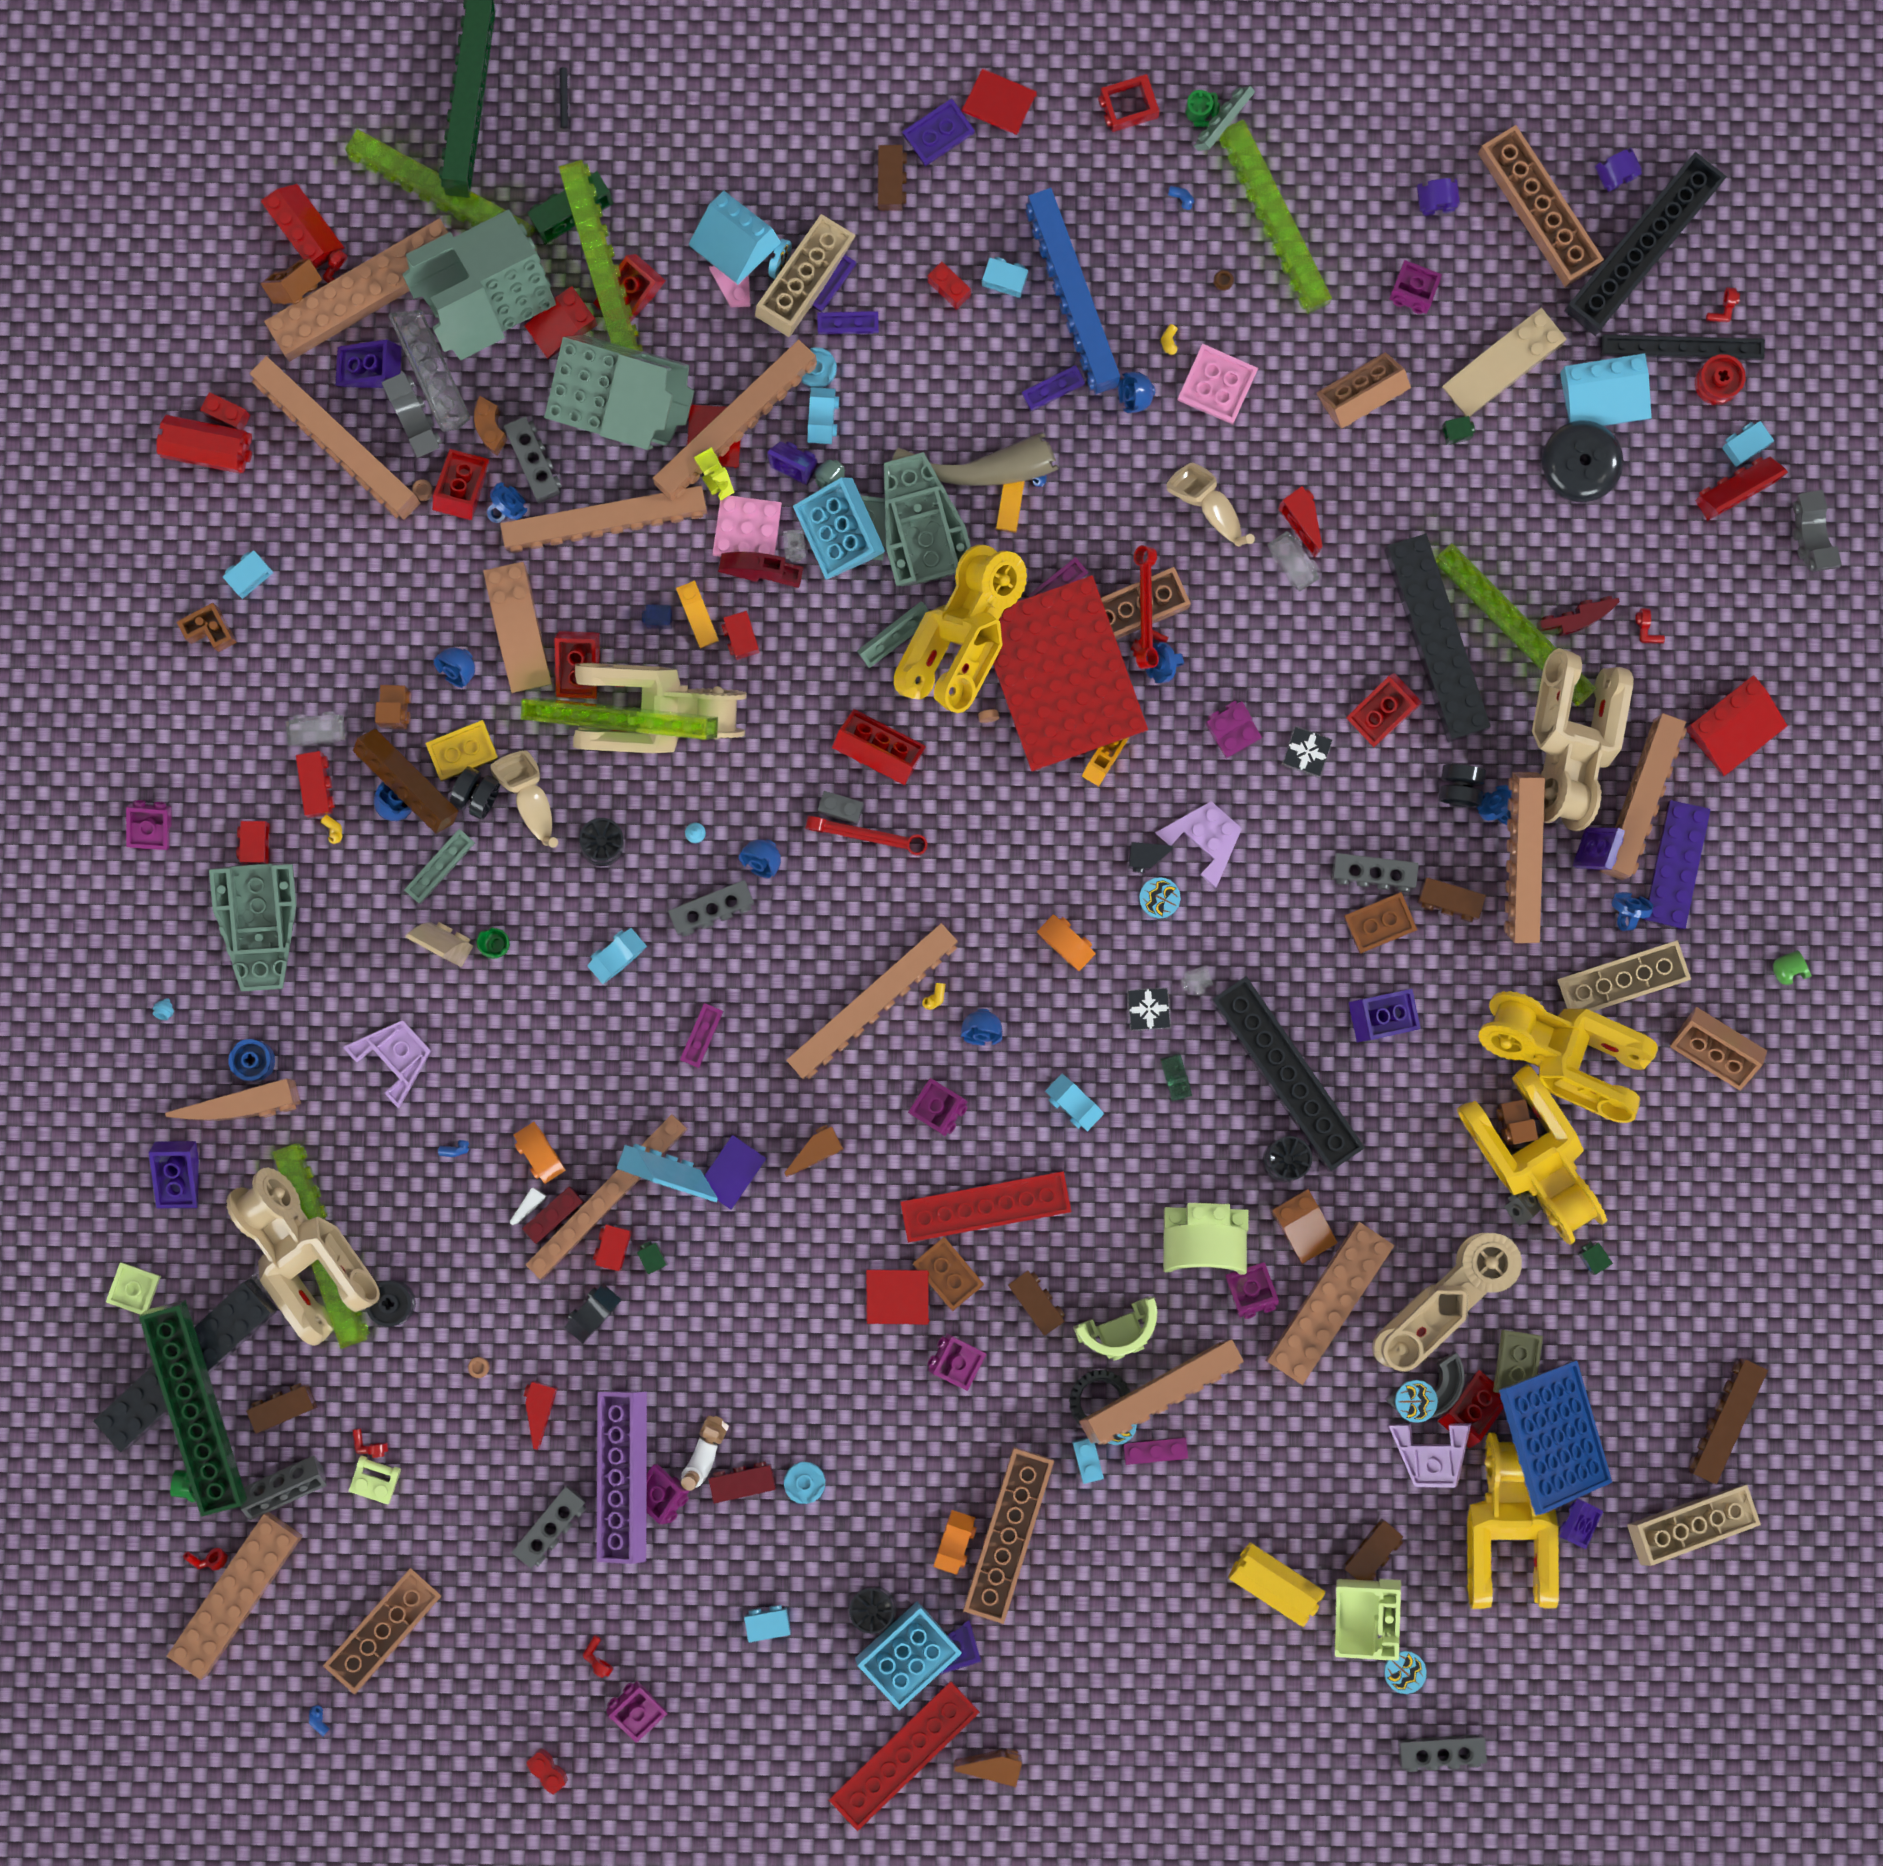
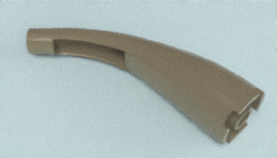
M1044 432L965 465L930 463L940 482L967 486H992L1016 483L1042 477L1059 470L1057 465L1053 466L1052 464L1056 459L1049 442L1042 440V438L1046 437ZM898 447L892 461L915 454Z

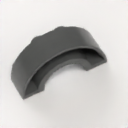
M403 372L381 382L405 429L417 458L440 448L439 444L442 443L438 432L434 433L431 428L434 426L430 414L425 415L422 408L426 406L421 396H416L413 390L415 384L411 376L406 377Z
M1823 490L1800 493L1797 496L1796 502H1793L1796 528L1793 529V537L1799 544L1798 557L1803 559L1806 567L1811 572L1836 569L1842 566L1838 547H1833L1828 538L1826 529V512L1828 508Z
M1451 1352L1436 1363L1439 1370V1381L1434 1391L1436 1392L1438 1403L1432 1417L1439 1416L1448 1411L1461 1395L1464 1385V1368L1457 1352ZM1398 1390L1385 1398L1387 1403L1395 1410H1397L1395 1396Z

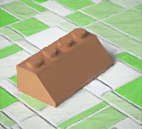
M1385 352L1318 391L1317 396L1331 419L1342 429L1362 416H1366L1379 406L1386 404L1396 396L1403 394L1411 386L1405 369Z
M1698 1007L1687 1017L1670 1044L1672 1049L1740 1091L1761 1068L1767 1054V1050Z

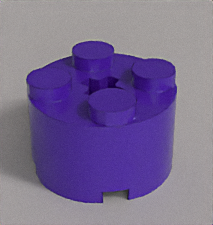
M1632 148L1607 158L1603 164L1600 162L1594 166L1604 189H1607L1608 192L1618 188L1619 185L1624 183V180L1626 183H1629L1642 175V168Z
M1451 178L1428 181V186L1424 187L1422 183L1417 185L1419 210L1423 212V216L1433 215L1437 210H1443V213L1454 212L1455 208H1458L1460 205L1457 179H1454L1452 182Z

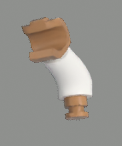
M708 1415L700 1430L699 1435L701 1437L681 1475V1485L685 1490L691 1491L699 1487L710 1473L718 1447L717 1444L722 1443L729 1427L720 1417Z

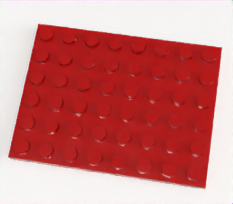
M1093 575L1023 599L1004 609L999 618L1002 647L993 666L1031 772L1148 731Z

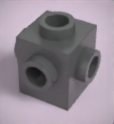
M1529 1191L1517 1195L1511 1194L1508 1197L1510 1201L1504 1206L1508 1214L1519 1226L1532 1219L1542 1209Z

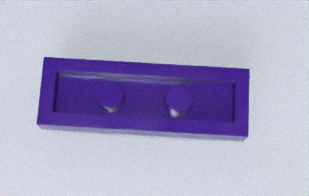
M878 311L817 313L818 335L879 333Z
M1074 365L1023 391L1022 396L1030 411H1033L1085 385V381L1077 366Z

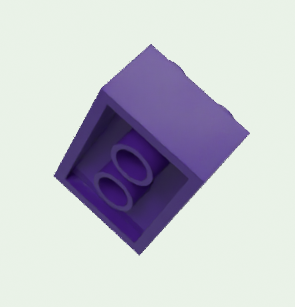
M385 339L337 347L335 386L384 388L381 382L400 374L402 346Z
M780 441L768 451L771 468L805 485L808 484L818 465L816 456L806 450L802 452L797 449L796 445L788 441L786 444Z
M1412 989L1348 1002L1357 1042L1421 1029Z
M155 1141L148 1153L156 1209L198 1208L199 1159L196 1141Z

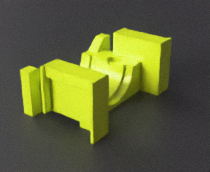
M712 447L694 457L704 474L701 478L712 496L720 492L718 497L722 500L735 493L725 467L722 468Z

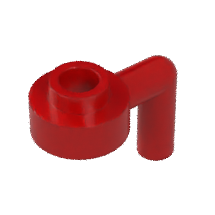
M341 250L333 251L327 259L329 267L323 274V280L327 283L335 280L332 277L333 274L347 260V255Z
M1727 287L1723 296L1724 313H1707L1706 321L1729 322L1731 320L1732 309L1735 307V304L1738 305L1740 300V293L1737 292L1736 288Z
M1641 608L1639 612H1636L1635 623L1640 628V642L1664 643V635H1648V629L1651 624L1650 609Z
M1152 630L1154 640L1167 643L1169 637ZM1141 638L1139 640L1135 639L1131 647L1135 657L1137 651L1141 649Z
M353 1429L354 1446L357 1454L372 1455V1458L385 1456L384 1453L388 1452L387 1442L363 1445L361 1429Z
M220 1548L212 1549L203 1560H199L188 1551L183 1555V1559L195 1568L209 1567L214 1571L223 1568L228 1557L227 1553Z
M594 1635L583 1653V1658L592 1664L594 1674L601 1678H604V1676L609 1677L614 1668L608 1662L593 1655L601 1641L600 1637Z

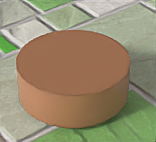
M421 479L413 484L412 492L418 500L426 501L432 497L433 487L427 480Z
M989 709L979 712V722L988 723L998 720V711Z
M483 1357L473 1358L468 1364V1371L474 1378H482L490 1370L489 1362Z

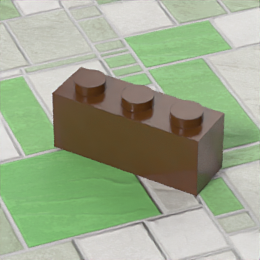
M878 145V211H902V204H906V191H903V184H907V172H903V164H907V152H903V145Z
M1426 877L1423 879L1417 903L1422 904L1421 907L1424 909L1433 910V908L1441 910V914L1447 916L1456 914L1461 916V920L1473 922V920L1480 918L1486 895Z
M1027 1270L1007 1285L1042 1334L1046 1336L1065 1322L1062 1318L1065 1314L1059 1306L1054 1307L1050 1302L1053 1297L1046 1288L1044 1290L1040 1288L1038 1283L1041 1281L1035 1272L1030 1273Z
M299 1383L290 1387V1392L286 1394L280 1391L271 1395V1400L265 1403L263 1400H259L250 1404L252 1408L246 1410L255 1434L318 1408L309 1385L302 1386Z
M1381 1518L1342 1567L1357 1580L1373 1581L1377 1575L1375 1571L1380 1566L1384 1567L1390 1559L1388 1555L1393 1550L1397 1551L1403 1543L1401 1539L1404 1536Z

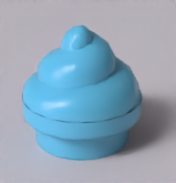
M691 823L685 830V836L688 841L699 843L705 838L706 831L700 823Z
M169 998L158 1001L153 1006V1015L160 1020L167 1021L174 1013Z

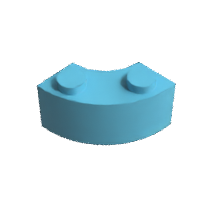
M811 387L807 443L832 444L833 436L837 437V424H834L835 409H839V397L835 396L836 389Z
M632 928L626 932H623V930L619 931L613 937L614 941L603 951L597 950L591 956L592 960L587 966L602 984L623 970L647 947Z
M1063 1074L1045 1091L1051 1097L1048 1101L1056 1108L1060 1106L1072 1117L1070 1122L1078 1129L1082 1126L1088 1132L1104 1115L1103 1111Z

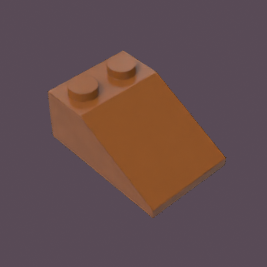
M824 1125L815 1130L817 1134L811 1137L785 1171L786 1177L844 1150L832 1126L828 1128L827 1125Z
M1309 1189L1301 1191L1270 1210L1301 1264L1337 1244L1328 1223Z
M1006 1748V1751L997 1750L955 1759L954 1771L1016 1787L1022 1766V1756L1018 1754L1019 1751L1011 1748Z

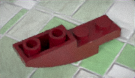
M726 552L721 554L718 572L758 582L759 578L799 588L803 567L786 563L785 557L771 554Z
M1612 596L1600 598L1599 602H1592V600L1582 601L1575 608L1576 614H1574V611L1563 613L1562 617L1554 618V615L1542 617V620L1536 624L1537 630L1542 632L1558 629L1559 636L1572 634L1602 619L1620 600L1619 598L1613 599Z

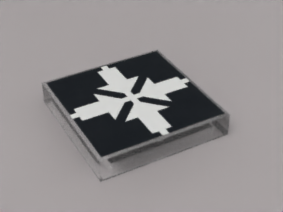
M1294 726L1281 765L1320 779L1334 739Z
M1168 987L1127 990L1130 1031L1171 1029Z

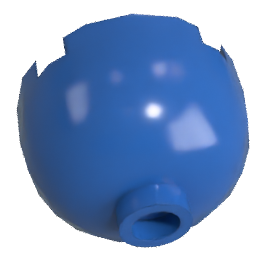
M1140 372L1123 373L1121 376H1124V378L1119 381L1118 385L1120 403L1124 402L1126 407L1123 410L1126 413L1144 411L1149 407L1155 395L1154 385L1146 375Z
M450 647L443 650L434 659L437 671L439 673L443 671L448 676L445 679L456 687H465L475 674L473 656L466 649Z
M384 782L377 787L373 802L379 816L389 821H401L411 814L412 810Z
M768 839L750 841L739 854V860L742 865L746 867L748 864L754 868L751 869L752 873L769 879L772 875L774 877L781 865L780 852L776 848V844Z
M981 1008L970 1013L962 1023L961 1038L964 1036V1041L967 1043L985 1046V1042L992 1041V1045H995L1002 1040L1003 1030L1000 1019L995 1014L989 1012L988 1009Z

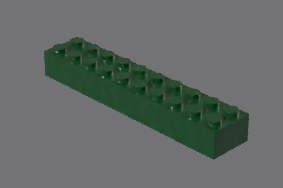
M463 0L465 15L461 16L460 23L463 30L462 34L458 36L460 53H456L455 56L457 72H453L452 83L455 86L454 91L451 90L450 92L452 109H448L447 113L449 129H445L444 140L447 142L446 148H442L444 165L443 167L440 166L439 169L441 187L444 188L445 195L470 198L496 16L494 0Z
M186 1300L145 1310L139 1315V1320L200 1516L203 1517L240 1507L247 1500L246 1493Z

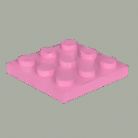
M1202 344L1177 400L1233 425L1258 368Z
M728 496L720 500L713 556L721 557V554L726 552H756L775 555L782 502Z

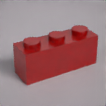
M321 751L296 755L304 815L312 818L333 814L332 808H335L334 797L330 796L329 788H332L331 777L327 776L326 768H329L328 757L324 756Z

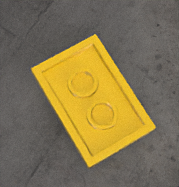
M483 720L426 742L441 782L460 775L467 766L475 769L499 759Z

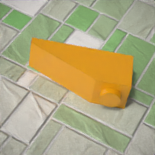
M695 580L677 587L676 590L700 649L718 642V637Z
M1129 738L1098 748L1084 770L1082 777L1099 787Z

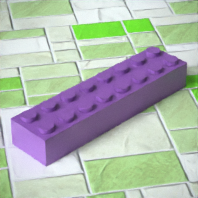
M647 1391L598 1392L597 1562L624 1564L646 1562Z

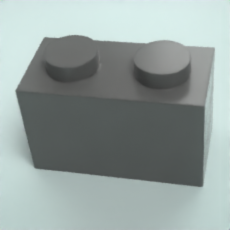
M824 791L818 813L858 825L864 804L857 800Z

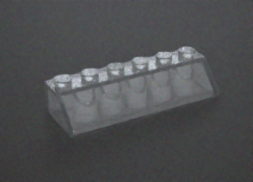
M422 310L390 313L388 315L438 426L442 432L458 430L471 417Z

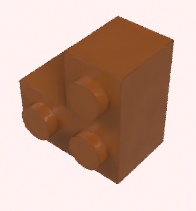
M301 259L285 271L272 273L260 284L273 304H296L303 299L302 296L305 293L315 290L322 278L310 259Z
M214 603L177 621L184 638L191 644L207 636L213 648L220 652L237 643L219 607Z
M380 685V702H376L375 723L382 729H407V724H410V712H407L408 704L411 703V691H408L406 686Z
M1526 1099L1498 1105L1496 1115L1498 1121L1502 1123L1503 1129L1500 1130L1502 1141H1506V1145L1538 1140L1535 1121L1529 1117Z

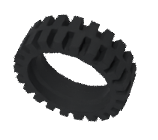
M1095 1370L1077 1380L1070 1392L1069 1408L1079 1426L1081 1425L1079 1421L1087 1417L1081 1407V1395L1088 1384L1095 1381L1107 1382L1118 1391L1120 1398L1131 1392L1130 1388L1128 1389L1127 1383L1119 1375H1115L1111 1371Z

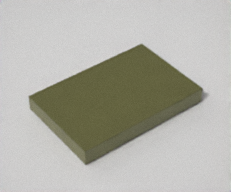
M1501 1329L1493 1392L1500 1393V1389L1538 1375L1543 1336Z

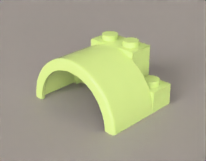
M1188 1203L1186 1208L1165 1207L1163 1271L1172 1272L1182 1268L1213 1267L1234 1270L1238 1274H1246L1248 1210L1230 1209V1204Z
M1149 1296L1131 1303L1134 1312L1099 1326H1095L1093 1319L1073 1326L1079 1343L1084 1342L1085 1345L1094 1351L1107 1355L1108 1359L1113 1358V1361L1125 1357L1126 1354L1136 1353L1145 1349L1143 1345L1148 1344L1147 1341L1152 1335L1157 1321V1306L1154 1297ZM1139 1319H1142V1321L1144 1322L1142 1328L1139 1324ZM1099 1335L1101 1343L1096 1341V1336Z
M1337 1579L1335 1657L1399 1661L1401 1580Z

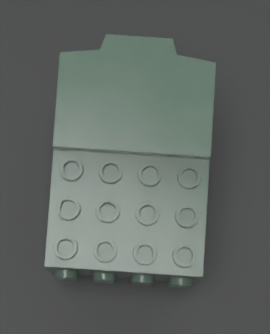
M509 209L455 237L449 232L406 254L409 269L402 275L414 299L423 297L435 317L439 318V323L433 327V330L443 351L453 350L460 360L504 339L503 332L556 305L550 290L551 285L545 276L546 272L541 263H539L541 260L536 250H534L536 247L530 237H525L527 232L523 224L518 225Z
M586 335L563 337L544 418L597 433L602 437L646 450L653 448V445H650L651 442L669 445L677 425H686L694 395V390L687 386L689 365Z

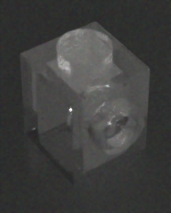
M803 529L783 531L786 559H790L791 562L802 561V558H806Z
M1208 966L1182 974L1183 978L1180 979L1183 990H1187L1188 994L1194 993V996L1206 993L1205 989L1213 986Z

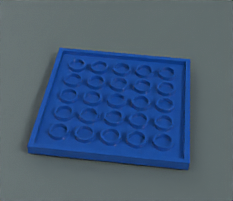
M1577 1360L1499 1390L1535 1515L1544 1514L1612 1483Z

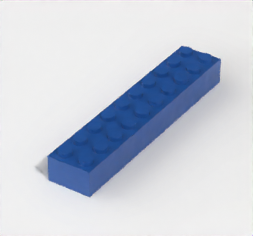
M1052 188L1028 195L1025 214L1028 221H1032V233L1035 240H1039L1041 258L1046 259L1047 265L1045 268L1048 277L1053 278L1054 284H1052L1055 296L1059 295L1061 303H1059L1061 313L1067 316L1066 326L1068 332L1074 335L1073 345L1075 351L1080 352L1082 370L1087 371L1088 378L1086 380L1090 390H1094L1095 395L1116 388L1119 385L1120 374Z

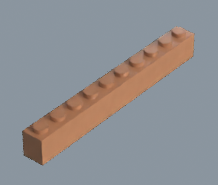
M797 340L653 477L655 486L671 501L681 497L686 490L685 488L697 482L702 473L694 457L711 447L717 458L724 456L734 442L737 443L742 439L744 432L748 428L752 429L763 414H768L778 400L781 401L786 397L787 391L790 388L799 385L802 377L806 373H811L816 368V355L800 340Z
M702 486L686 488L684 494L673 501L664 493L500 524L506 550L511 551V553H517L527 547L539 549L543 547V544L560 545L565 540L571 539L572 542L583 540V537L586 536L597 538L607 532L619 534L623 532V529L640 530L645 525L661 526L666 521L677 523L687 517L699 519L704 517L703 514L708 513Z
M941 923L786 1061L803 1080L806 1077L808 1079L812 1078L818 1072L816 1068L819 1065L823 1064L825 1066L834 1058L832 1054L836 1050L841 1052L849 1045L847 1041L852 1036L857 1038L864 1032L862 1027L868 1022L873 1024L880 1017L878 1015L883 1009L889 1010L895 1004L894 999L897 996L903 997L911 990L909 986L914 981L918 984L927 976L925 972L930 967L934 970L941 964L940 958L945 954L950 956L957 949L955 945L958 941Z
M671 1114L641 1146L646 1147V1152H649L650 1149L662 1152V1157L688 1128ZM618 1169L532 1257L526 1266L539 1279H544L641 1177Z

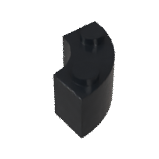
M604 1283L598 1289L594 1287L587 1294L589 1299L578 1311L574 1309L567 1317L569 1322L565 1328L582 1344L622 1301Z

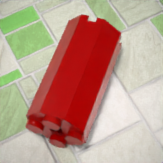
M165 415L160 423L159 429H163L161 435H157V454L161 458L239 474L244 473L246 462L250 463L252 451L249 450V445L252 441V433Z

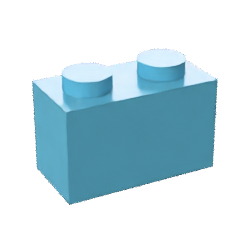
M999 257L989 258L982 279V286L1021 298L1028 277V269H1025V266L1014 263V265L1006 263V260Z
M1761 421L1755 425L1753 422L1742 428L1743 433L1738 436L1734 433L1725 440L1727 443L1722 449L1735 467H1738L1774 442Z
M253 550L244 554L236 566H230L225 571L223 578L243 599L274 572Z
M1088 1437L1072 1441L1083 1484L1104 1479L1095 1443H1090Z
M782 1605L771 1606L768 1611L762 1612L760 1608L749 1610V1614H746L744 1617L748 1642L791 1634L787 1607L782 1608Z

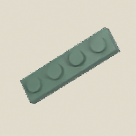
M1251 86L1237 88L1232 93V98L1222 105L1220 113L1210 120L1209 127L1198 135V140L1194 144L1198 151L1207 150L1213 146L1255 93Z
M922 601L857 650L869 668L916 632L925 613L929 611Z
M458 829L404 891L421 904L473 847L475 842L462 830Z

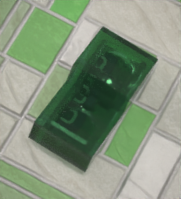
M1181 1054L1161 1058L1162 1069L1172 1101L1192 1096Z

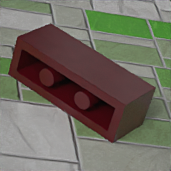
M569 1186L522 1229L535 1244H539L583 1205L585 1201Z
M766 1461L754 1463V1467L746 1469L745 1466L733 1468L734 1472L725 1474V1470L713 1472V1477L709 1478L714 1504L776 1490L772 1465L766 1464Z

